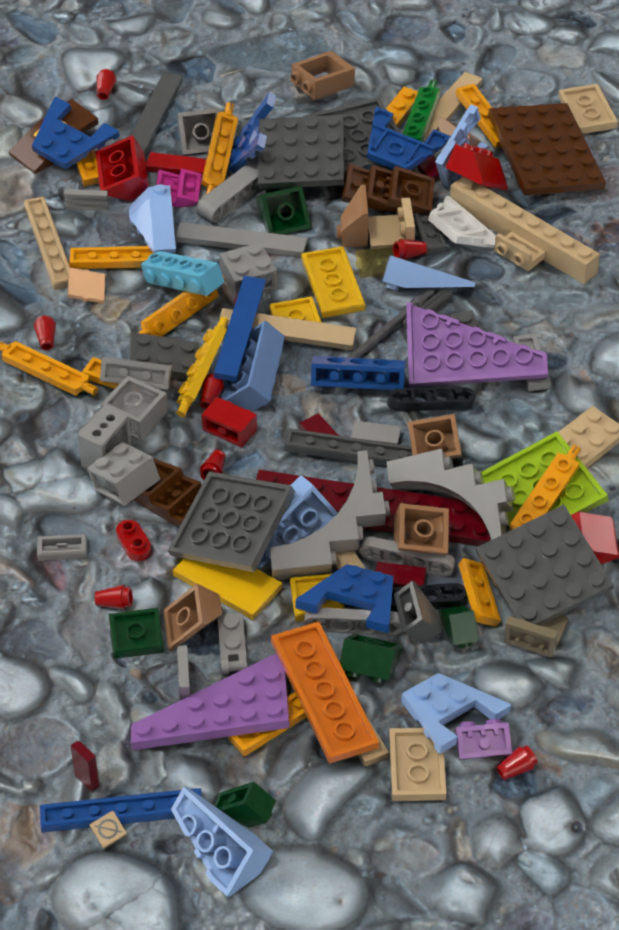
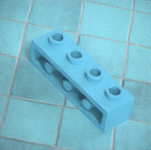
M158 251L151 254L141 264L144 278L149 284L207 296L225 283L219 263Z

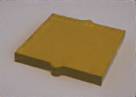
M393 248L355 250L357 260L355 266L358 267L359 277L384 276L389 256H394Z

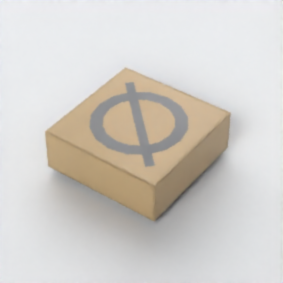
M113 810L90 824V828L103 849L127 836L125 829Z

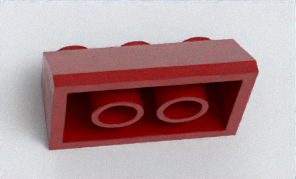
M134 135L95 151L100 190L107 191L108 196L132 201L137 199L149 187L144 151Z
M464 143V146L455 144L446 165L447 169L480 185L505 191L508 188L500 160L492 156L494 152L483 147L472 146L468 143Z

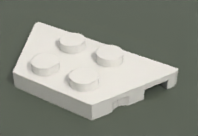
M446 196L444 202H440L437 208L430 212L428 220L449 237L452 242L495 248L496 235L450 196Z

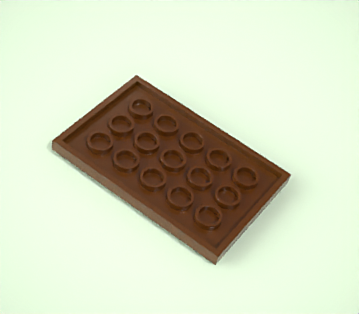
M568 103L489 108L488 116L524 195L605 189L606 181Z

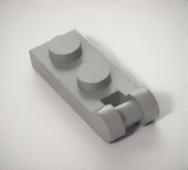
M243 613L220 615L218 617L221 672L222 675H226L229 672L241 671L247 668Z

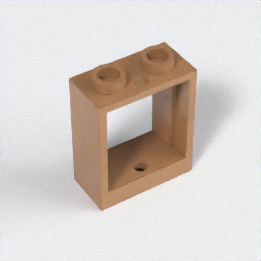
M329 51L292 64L290 78L294 85L316 100L353 87L355 68L334 52ZM324 72L328 73V75L319 78L314 77Z

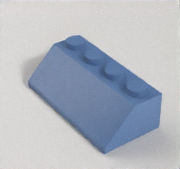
M266 320L252 329L237 382L224 380V389L220 396L221 399L230 401L250 411L266 406L271 401L273 385L276 382L275 377L280 365L281 352L283 351L285 336Z

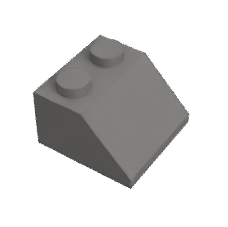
M219 108L177 113L178 132L183 155L208 152L215 119L218 112H220Z

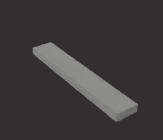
M180 222L175 236L176 242L227 249H238L261 242L268 254L301 257V253H305L307 246V237Z

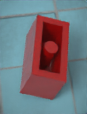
M216 397L202 413V429L242 448L257 431V414L239 407L230 401Z

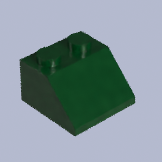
M302 186L261 194L256 197L260 218L267 233L283 235L311 228Z
M354 633L344 639L340 664L348 676L360 677V674L370 676L371 681L385 683V680H390L394 675L403 644Z

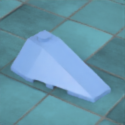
M170 185L148 187L129 206L130 223L136 226L138 234H142L145 238V243L153 253L158 251L176 253Z
M389 256L382 279L383 282H386L385 287L397 291L399 287H475L476 282L394 256Z
M299 476L290 485L295 490V493L256 569L271 562L270 547L286 545L306 538L324 527L338 514L322 494L303 476Z
M183 787L171 811L184 835L189 836L195 847L194 853L198 859L203 861L207 869L205 873L209 880L227 897H231L261 874L273 850L255 834L188 787Z

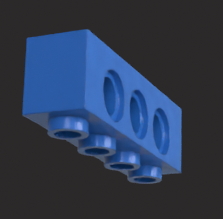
M313 356L311 363V386L380 390L403 389L406 361Z

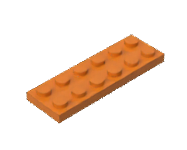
M320 622L272 635L271 643L329 764L378 749L379 741Z

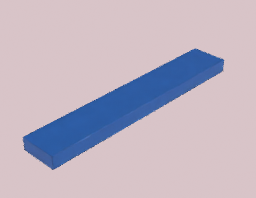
M244 275L215 367L214 378L237 382L266 285V279Z
M201 788L191 789L202 797ZM181 790L40 805L41 833L90 828L91 823L112 810L121 824L176 819L171 808Z

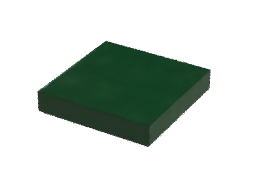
M159 608L108 614L113 659L164 653Z

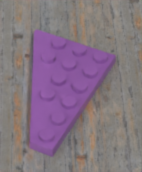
M406 303L410 388L548 378L547 353L537 349H530L524 344L513 343L500 335L484 332L481 328L475 326L473 328L462 324L457 319L443 314L439 315L430 309L425 310L414 306L413 303Z
M277 653L131 724L132 749L139 750L290 728L286 672Z

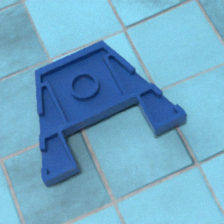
M268 92L249 122L244 126L240 135L236 136L233 140V150L230 154L228 170L232 173H236L247 164L246 159L248 157L253 159L256 156L255 151L261 152L265 148L267 136L259 132V119H265L274 108L276 95Z
M55 96L32 144L33 152L67 169L87 157L88 153L95 148L100 149L104 147L105 142L113 138L115 140L119 138V130L106 123H103L90 137L62 122L61 120L71 110V106L66 101Z
M376 106L367 159L391 169L398 166L412 170L445 147L451 136L433 129L427 140L423 143L387 128L393 119V113Z
M346 564L295 600V608L317 614L326 599L372 611L366 619V628L388 633L393 576Z

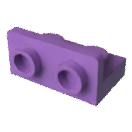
M491 719L485 721V725H475L474 721L459 723L460 727H456L454 730V734L458 736V760L509 756L512 753L509 722L502 723L501 719Z

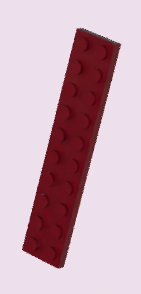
M258 470L256 480L291 485L299 475ZM303 476L337 512L340 511L348 500L354 486L353 483ZM377 487V492H383L384 501H389L390 515L386 516L385 525L362 527V529L394 533V516L400 503L449 509L448 542L480 546L491 541L490 533L480 515L458 499Z

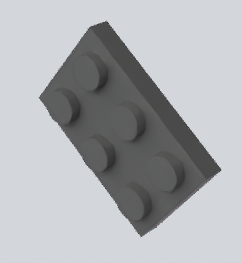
M131 332L129 360L172 365L171 377L187 380V371L196 361L195 354L198 351L199 342Z

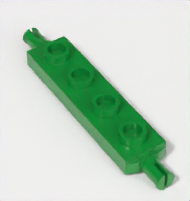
M431 79L428 87L419 88L402 134L424 142L440 97V88L436 87L438 85L436 80L433 79L432 81Z

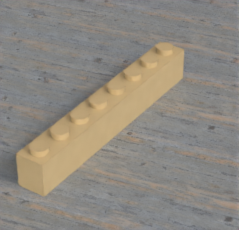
M461 177L451 185L450 197L483 225L496 233L507 236L510 232H513L545 251V258L543 259L545 262L582 284H585L598 273L600 254L485 186L466 177Z

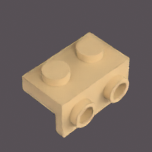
M510 232L507 236H503L500 233L495 236L494 251L527 271L531 270L545 258L544 250L513 232Z

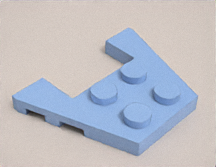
M472 104L465 112L435 161L442 186L450 189L453 183L463 177L446 168L455 144L464 146V143L470 144L467 135L481 120L478 107ZM483 142L479 143L478 147H483L489 150L487 144Z
M440 673L403 692L401 702L415 722H420L423 726L427 739H432L435 743L434 748L439 754L455 746L458 739L457 735L443 726L444 724L472 708H476L490 720L502 718L509 714L511 709L510 703Z

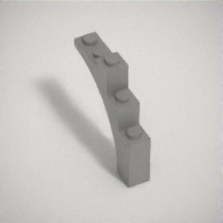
M442 449L387 462L388 480L394 490H423L450 495L464 502L480 515L490 533L491 540L507 533L506 526L509 525V519L506 512L513 511L512 501H515V493L512 486L509 487L504 479L484 483L481 471H477L473 464L453 468L451 457L447 456Z
M367 450L357 451L358 469L355 484L348 500L338 514L324 527L306 538L290 544L270 547L273 578L276 580L290 579V577L332 574V566L336 565L335 552L359 550V540H363L362 527L385 525L386 516L390 515L389 501H384L383 492H377L376 480L371 481L370 474H374L373 459H368Z

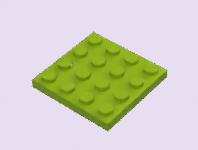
M558 431L481 472L484 483L504 479L509 487L512 486L515 493V501H512L513 511L506 512L509 526L557 453L567 455L571 449ZM578 457L575 460L580 463L579 468L551 511L565 505L570 515L577 512L587 513L609 501L607 493Z

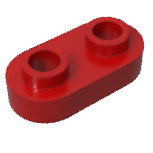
M134 520L121 521L116 527V536L125 553L133 561L146 560L151 554V544L142 528Z

